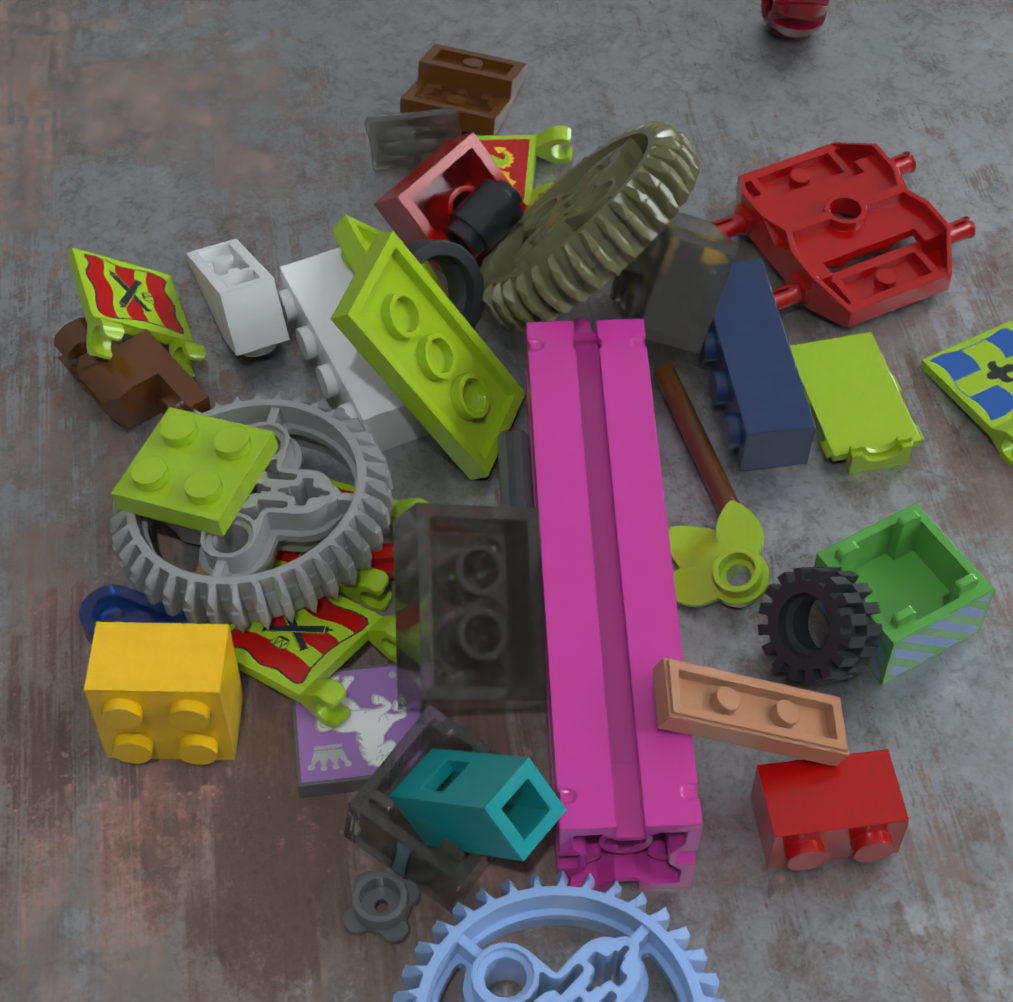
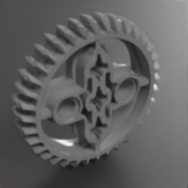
M283 390L274 399L266 398L259 391L253 400L244 401L237 394L234 403L222 406L215 400L213 409L201 413L193 409V413L273 431L279 446L224 537L165 522L168 527L176 531L178 537L184 542L201 545L199 563L204 575L175 567L157 555L152 546L151 533L154 521L160 520L118 510L114 501L111 500V513L113 517L109 521L111 524L110 532L114 542L113 550L126 579H130L134 590L141 595L142 599H148L149 604L154 606L157 612L166 610L167 614L175 622L187 618V621L191 622V624H205L208 620L210 624H229V622H234L235 626L243 633L252 621H260L268 630L272 618L282 615L293 623L295 611L307 607L316 613L317 600L325 596L337 601L338 585L356 586V577L358 575L356 569H371V560L373 558L371 552L382 551L383 535L390 532V515L393 514L392 507L394 506L391 492L393 483L386 457L381 453L380 447H378L371 431L365 430L359 418L350 419V416L346 414L343 407L332 410L325 399L312 404L305 393L291 401ZM300 446L325 453L342 463L353 475L355 493H341L337 487L332 485L329 477L322 472L302 469L304 456ZM131 463L126 464V470H127V468L130 466ZM279 551L305 553L289 563L272 569Z

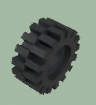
M842 567L793 568L794 572H784L777 578L780 584H770L765 591V594L773 599V601L760 603L758 612L768 616V624H758V634L769 635L771 641L763 645L762 649L766 656H779L772 666L778 672H789L788 679L795 682L805 681V683L845 680L853 677L852 672H862L868 666L863 657L875 656L879 647L869 641L870 636H880L882 633V624H871L870 615L881 612L878 602L865 601V598L873 592L867 583H856L859 575L852 571H842ZM816 600H820L823 603L830 619L829 638L822 649L818 648L814 643L808 626L810 609Z

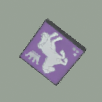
M417 661L338 669L328 679L338 681L344 686L347 695L340 703L348 706L351 710L350 716L341 725L333 729L321 723L301 703L292 699L300 798L379 789L383 763L394 749L390 777L381 788L397 787L428 754Z

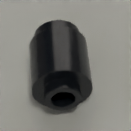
M484 179L449 215L450 223L444 228V233L450 242L461 245L475 259L481 253L488 254L523 218V211L520 207L522 198L517 190L508 182L502 179L497 182Z

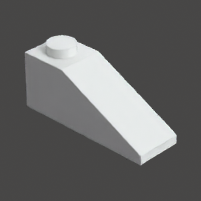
M236 238L186 253L191 270L224 341L236 356L242 354L246 357L262 356L272 352L276 348L275 344L290 340L274 277Z

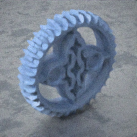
M563 870L556 875L554 886H542V880L534 871L528 878V889L520 891L517 890L516 885L507 877L501 884L502 897L497 899L481 887L479 893L476 894L477 910L475 911L457 901L456 906L453 908L455 926L436 920L435 925L432 927V936L436 944L419 941L415 948V958L419 965H405L402 972V983L407 990L396 991L393 997V1002H440L447 983L456 971L460 969L465 973L463 983L465 1002H645L649 977L643 963L646 958L666 979L675 993L678 1002H725V1000L713 997L718 993L720 984L717 973H702L707 961L704 948L686 950L690 940L687 926L669 932L666 931L670 920V914L667 912L666 907L651 915H647L645 913L647 898L644 896L643 891L634 896L629 902L621 900L622 887L617 880L607 888L606 893L595 890V879L590 873L582 880L581 887L568 886L569 880ZM541 926L580 927L610 936L590 940L573 954L558 972L551 970L529 950L518 944L502 942L490 945L482 950L483 947L503 936L516 931ZM619 977L618 986L610 980H616ZM507 980L520 985L522 991L515 996L504 998L492 994L488 989L496 982ZM594 980H595L598 984H601L602 986H601V987L596 986V987L593 989Z

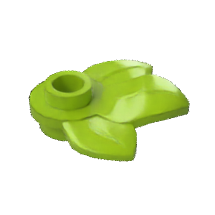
M734 500L729 501L718 517L716 530L698 526H672L669 528L671 556L679 568L673 572L677 603L699 608L720 601L731 607H746L756 603L765 595V591L770 584L768 565L760 555L765 534L759 520L744 505ZM739 573H745L751 577L748 583L741 586L729 584L731 578Z

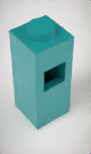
M433 748L389 795L426 845L524 861L567 810L529 757Z

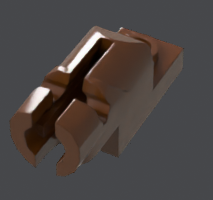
M85 317L77 318L64 325L55 335L54 346L62 354L58 359L75 379L81 381L82 389L91 395L113 420L126 428L143 424L161 413L164 416L169 407L193 412V409L201 413L211 410L209 396L147 329L126 341L123 339L121 341L112 340L111 352L113 356L110 360L88 354L86 349L87 321Z

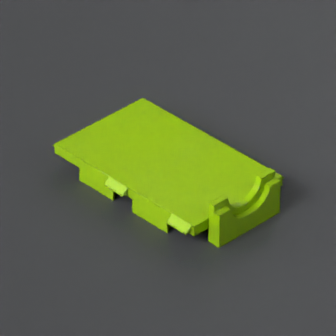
M872 332L790 345L816 425L815 432L826 458H831L832 461L846 459L845 468L848 475L909 464L913 447L920 446L921 442L925 441L919 426L913 422L900 394L902 389L896 377L891 374Z

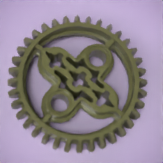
M652 121L637 125L634 129L626 130L621 136L613 137L606 145L599 146L588 157L584 156L581 162L573 168H569L544 193L539 194L538 198L525 208L523 218L490 251V254L483 259L480 271L484 279L485 289L482 300L485 313L494 322L497 321L505 330H510L511 332L526 331V322L554 321L561 313H569L576 304L586 302L591 294L598 289L602 290L604 285L613 277L619 276L620 272L629 263L636 261V257L645 248L652 246L651 242L659 233L666 230V224L678 215L679 207L687 202L689 193L693 191L701 162L694 153V149L691 147L692 144L682 132H678L666 121Z

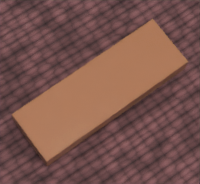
M663 657L652 669L657 727L660 729L836 767L849 756L840 697Z

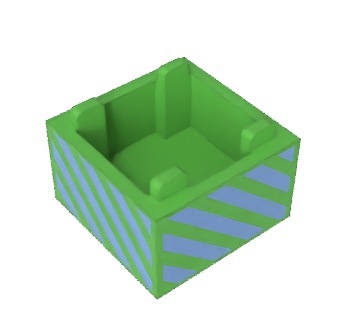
M917 503L818 552L814 567L833 566L842 567V571H852L859 575L856 583H867L873 591L865 598V601L878 602L881 613L870 615L871 624H882V633L880 636H870L869 641L879 647L875 656L863 657V659L868 663L867 668L881 685L980 632L995 588ZM816 600L814 602L815 606L830 622L825 606L820 600Z

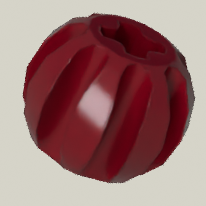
M761 0L762 17L766 27L777 36L791 40L810 36L821 28L827 15L829 0Z

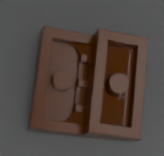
M434 44L419 60L417 81L400 98L399 117L470 133L474 132L484 136L496 135L517 97L526 74L527 63Z

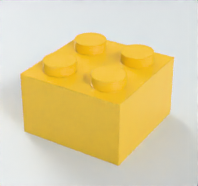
M96 622L84 693L106 757L117 758L120 761L133 764L144 763L150 759H181L195 765H206L213 763L215 760L235 761L244 693L229 624Z

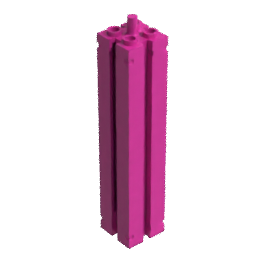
M578 318L573 321L526 322V413L540 605V635L549 778L551 789L567 809L553 826L555 873L557 875L563 870L569 880L568 886L581 887L582 880L590 873L595 879V890L599 892L607 891V888L616 880L618 882L637 881L638 890L692 888L696 867L695 851L699 849L703 826L700 799L697 798L698 779L692 735L657 727L652 669L663 657L680 661L684 660L647 347H645L644 319L597 320L595 332H592L591 322L585 318Z

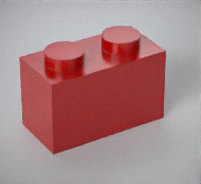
M888 749L849 754L837 767L803 759L757 765L750 799L767 869L788 866L791 870L805 871L817 868L826 861L855 858L859 862H875L899 851L909 823V817Z

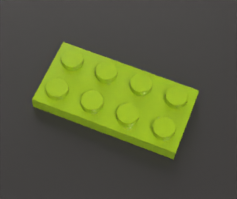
M390 231L378 235L373 240L330 320L470 480L488 477L498 456V436L502 431L510 429L526 393L396 233Z

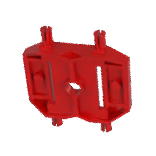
M834 142L738 176L735 214L710 222L711 226L718 233L720 242L741 234L744 236L748 235L785 280L786 285L772 289L778 310L797 303L800 305L804 304L807 309L846 328L948 290L952 276L951 245L968 238H973L976 234L974 222L972 220L969 222L970 217L964 216L959 220L948 223L928 200L907 189L902 176L913 173L916 170V161L913 155L910 156V152L906 151L889 158L877 144ZM834 214H839L840 216H843V217H846V218H855V219L843 220V219H840V218L835 217ZM912 236L916 240L914 243L831 273L828 269L842 268L850 259L872 251H887L892 248L894 243Z

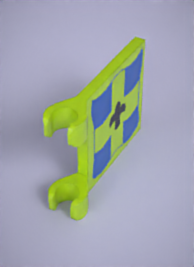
M1008 321L922 359L920 368L991 437L1001 458L1008 465L1013 466V322Z

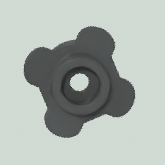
M366 871L359 874L354 880L352 907L345 910L342 916L344 928L352 935H360L364 932L380 935L388 944L402 942L409 934V925L406 920L410 908L416 905L420 898L417 885L411 880H401L395 874L385 871ZM383 902L388 907L385 911L378 912L375 910V905Z

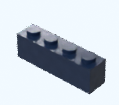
M763 260L698 265L694 288H688L686 292V308L689 320L698 322L697 344L700 360L710 364L709 389L714 405L721 404L723 410L721 430L725 447L734 449L740 471L807 464L816 425Z

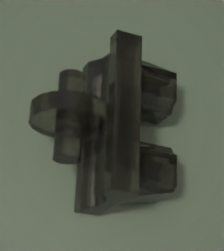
M457 108L383 114L366 117L365 128L371 148L373 170L407 167L408 171L411 172L446 141L462 136Z

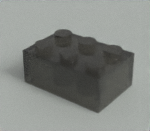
M415 503L393 520L398 710L520 711L547 701L539 509Z

